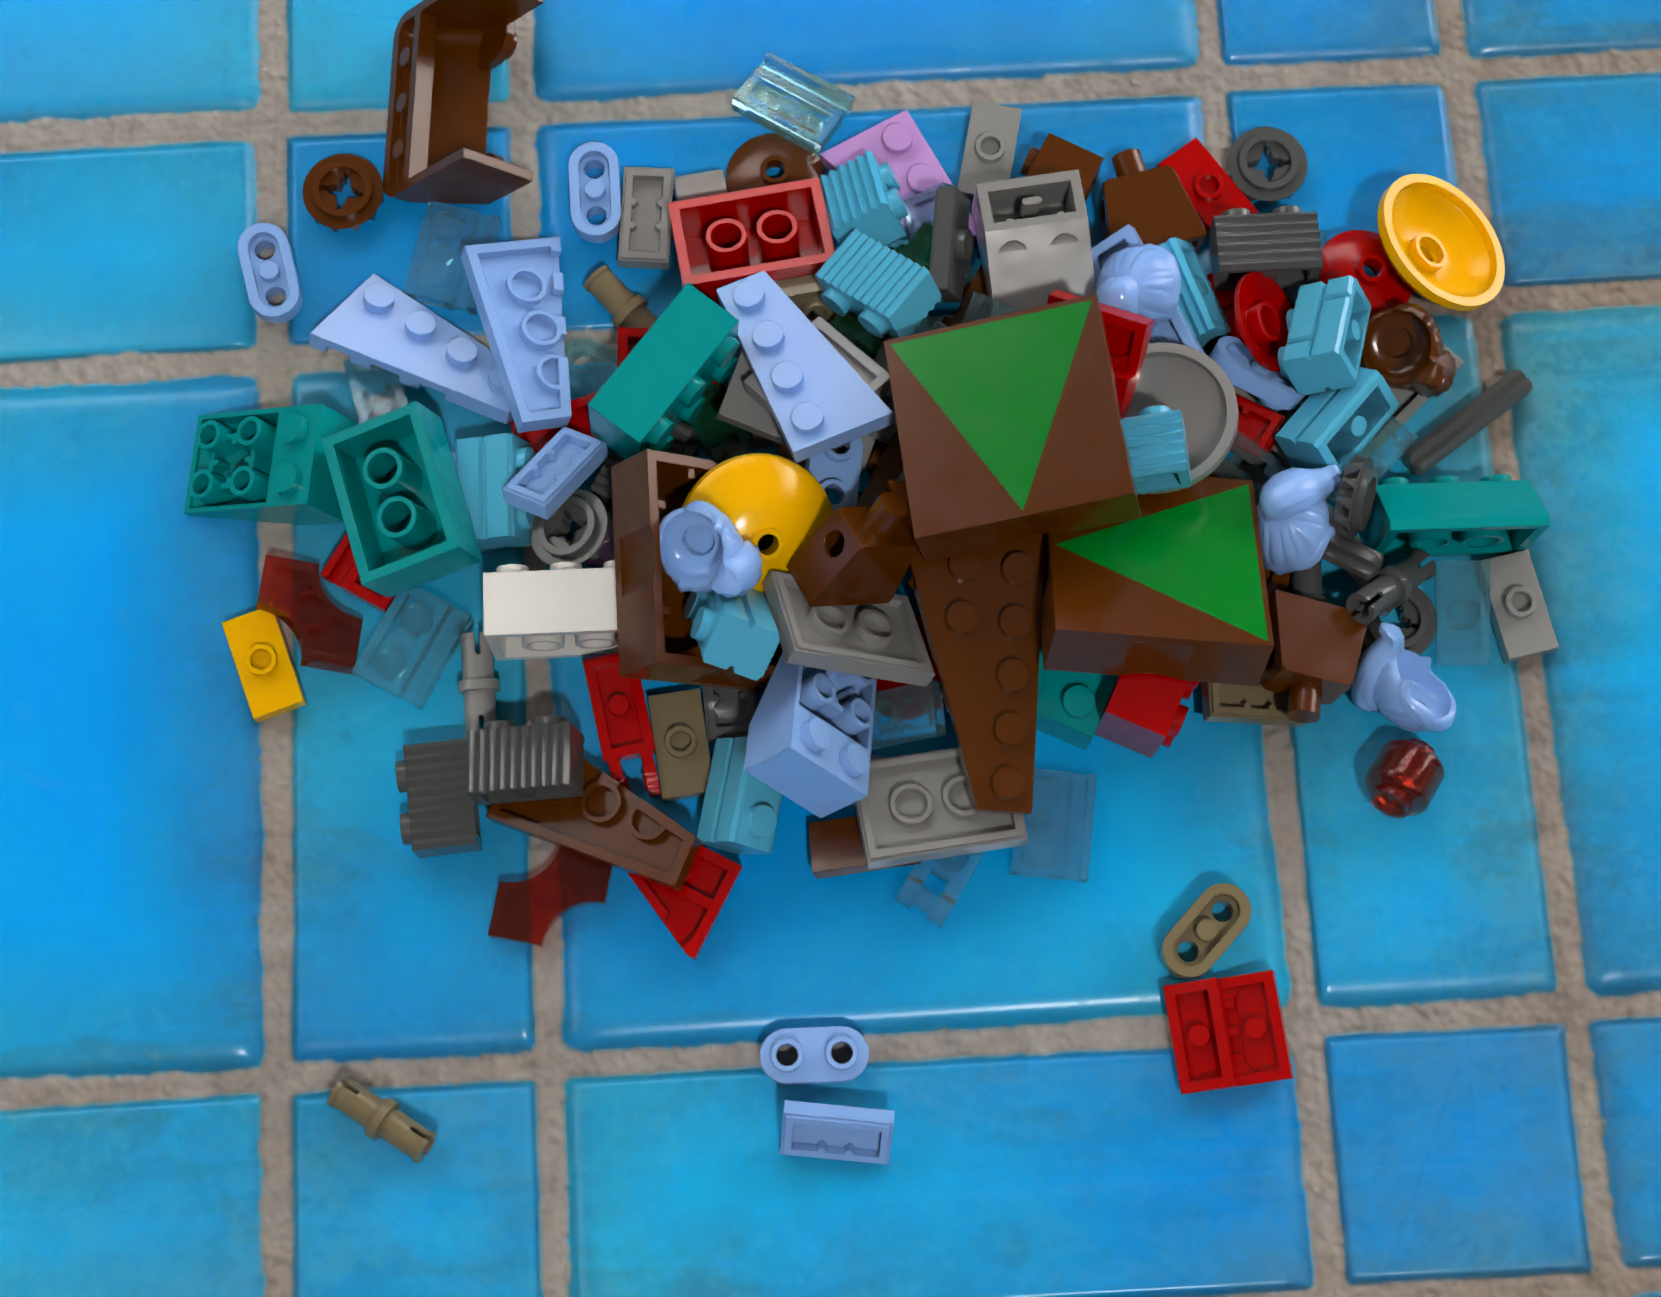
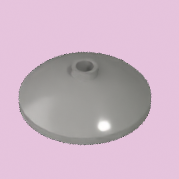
M1149 343L1125 418L1139 416V412L1142 409L1155 405L1167 406L1171 411L1180 409L1186 429L1192 485L1207 477L1221 464L1233 445L1239 421L1236 394L1227 374L1206 354L1177 343ZM1181 487V488H1179V489H1177V490L1169 489L1168 491H1161V490H1160V491H1158V492H1156V493L1148 492L1147 494L1170 493V492H1175V491L1182 490V489H1184V488Z

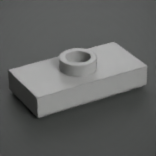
M973 100L958 183V190L970 201H973L976 184L1010 179L1022 114L1021 108Z
M624 167L618 253L619 267L670 270L672 227L668 203L674 202L675 169Z
M1524 550L1478 561L1474 568L1504 664L1557 650L1559 645L1529 551Z

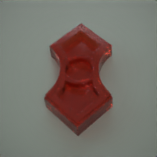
M266 554L256 609L275 615L292 630L300 647V666L353 675L363 620L341 611L328 599L320 584L319 564Z
M559 847L555 859L540 874L521 882H499L488 936L543 947L550 928L565 913L588 904L606 905L614 867Z

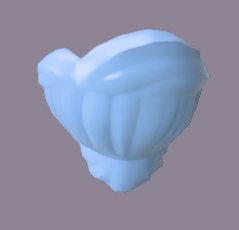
M1149 243L1120 250L1112 254L1100 271L1096 283V294L1099 303L1154 319V328L1157 324L1165 323L1172 319L1175 313L1182 283L1181 270L1176 257L1162 246Z
M1336 464L1316 469L1292 467L1274 474L1262 486L1256 509L1265 569L1271 570L1276 575L1311 569L1321 560L1329 541L1335 536V528L1330 525L1329 507L1325 500L1332 491L1339 489L1341 471Z
M695 500L663 517L659 525L661 565L665 573L676 584L680 593L687 591L708 593L714 591V593L723 595L726 598H736L738 596H745L749 590L757 585L762 576L761 569L763 563L759 547L753 545L750 540L743 541L742 536L730 518L713 504Z
M1380 623L1378 626L1379 637L1360 654L1351 690L1353 704L1367 712L1380 711L1387 720L1401 729L1411 732H1442L1450 728L1456 718L1455 699L1445 683L1432 672L1430 666L1432 657H1422L1411 650L1404 649L1405 641L1401 629L1394 624Z

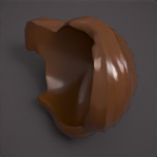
M1406 302L1392 309L1379 311L1369 317L1361 356V364L1364 368L1377 370L1382 374L1390 388L1405 390L1415 387L1419 395L1426 398L1438 397L1443 392L1449 390L1454 383V377L1457 373L1455 359L1450 351L1444 350L1440 330L1432 316L1419 305Z

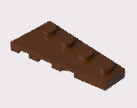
M528 720L526 726H529L534 723ZM585 759L583 764L585 771L583 775L585 782L583 788L585 793L582 797L491 804L486 814V817L494 823L680 892L701 844V841L691 832Z

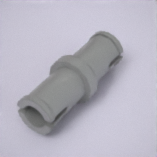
M474 632L459 635L463 680L457 683L458 693L464 696V738H467V731L479 730V719L483 720V729L486 722L497 720L495 693L501 691L500 680L494 678L493 653L484 637V632H479V654L475 653Z

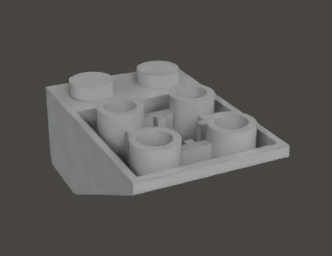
M1079 169L976 184L971 210L991 317L1047 305L1049 294L1055 290H1061L1080 297L1096 294L1089 221Z

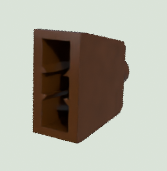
M1127 149L1114 155L1111 161L1116 178L1103 182L1098 198L1102 241L1129 224L1135 228L1144 245L1151 243L1159 246V244L1167 242L1168 239L1176 237L1191 242L1198 255L1207 233L1174 168L1166 165L1146 170L1139 149Z
M883 492L879 495L873 506L840 507L834 510L791 559L787 568L810 607L885 604L891 601L918 550L914 536L903 520L908 513V506L902 498L891 492Z
M1275 590L1268 597L1274 648L1260 679V684L1265 690L1289 696L1287 716L1290 720L1298 723H1314L1320 719L1321 704H1332L1350 689L1354 680L1367 625L1360 624L1352 618L1360 611L1353 610L1348 613L1345 607Z

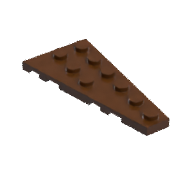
M888 480L885 484L887 492L898 495L908 506V513L903 520L914 536L906 481ZM1045 533L1023 537L1002 547L926 562L917 545L918 550L909 565L914 581L912 584L933 662L934 665H937L944 690L942 695L947 713H950L959 745L957 750L975 812L1016 815L1032 814Z

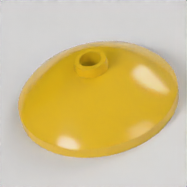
M1426 174L1403 176L1384 191L1377 211L1380 241L1390 264L1412 290L1436 305L1457 311L1479 309L1499 293L1505 275L1502 248L1491 224L1469 197L1450 183Z
M768 453L744 454L716 465L697 481L682 505L684 507L695 500L713 504L730 518L742 536L743 541L750 540L755 546H758V541L762 536L766 534L773 535L772 545L768 549L759 550L763 562L762 576L753 588L764 592L766 600L767 597L762 583L770 570L791 574L787 568L791 559L833 512L825 490L812 474L792 460Z

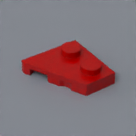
M700 845L681 892L632 873H627L686 955L696 961L743 867Z

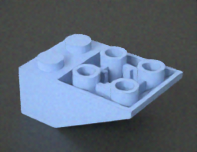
M782 652L749 724L744 771L819 818H823L868 797L877 679L786 663Z

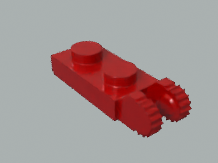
M619 652L583 660L603 761L605 765H609L611 777L629 790L627 778L623 774L621 761L641 757L644 769L642 776L645 790L649 792L650 797L660 795L661 789L653 754H656V748L641 679L620 677Z

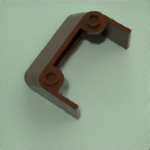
M424 0L402 16L393 39L383 173V189L387 196L412 203L488 205L533 181V171L507 163L498 155L486 153L491 70L503 63L504 60L509 59L516 49L517 34L515 32V20L543 4L544 0Z

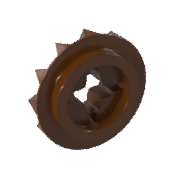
M337 154L321 160L309 171L303 184V201L309 214L317 224L327 226L336 233L339 229L348 228L357 231L359 226L367 220H375L376 211L380 204L384 203L383 182L377 169L366 159L352 154ZM349 177L353 194L358 196L356 198H347L345 205H342L341 209H339L336 196L329 193H333V191L341 192L344 185H347Z

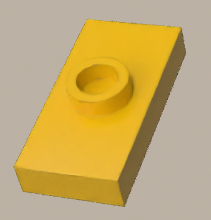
M272 605L222 622L253 719L257 723L307 705L276 610Z

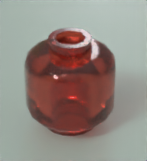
M1415 738L1408 740L1393 739L1385 743L1379 750L1366 774L1364 783L1370 795L1371 803L1376 809L1393 818H1405L1407 816H1417L1428 809L1443 781L1445 772L1442 762L1428 743Z

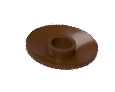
M767 133L748 140L733 154L726 171L727 193L816 177L820 178L821 174L825 175V170L818 154L805 141L788 134ZM770 168H781L785 173L779 178H771L766 172Z

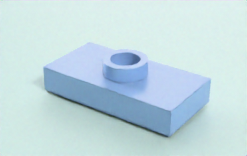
M563 426L503 487L504 502L548 520L609 456L607 443Z
M785 1100L780 1154L889 1165L895 1111Z

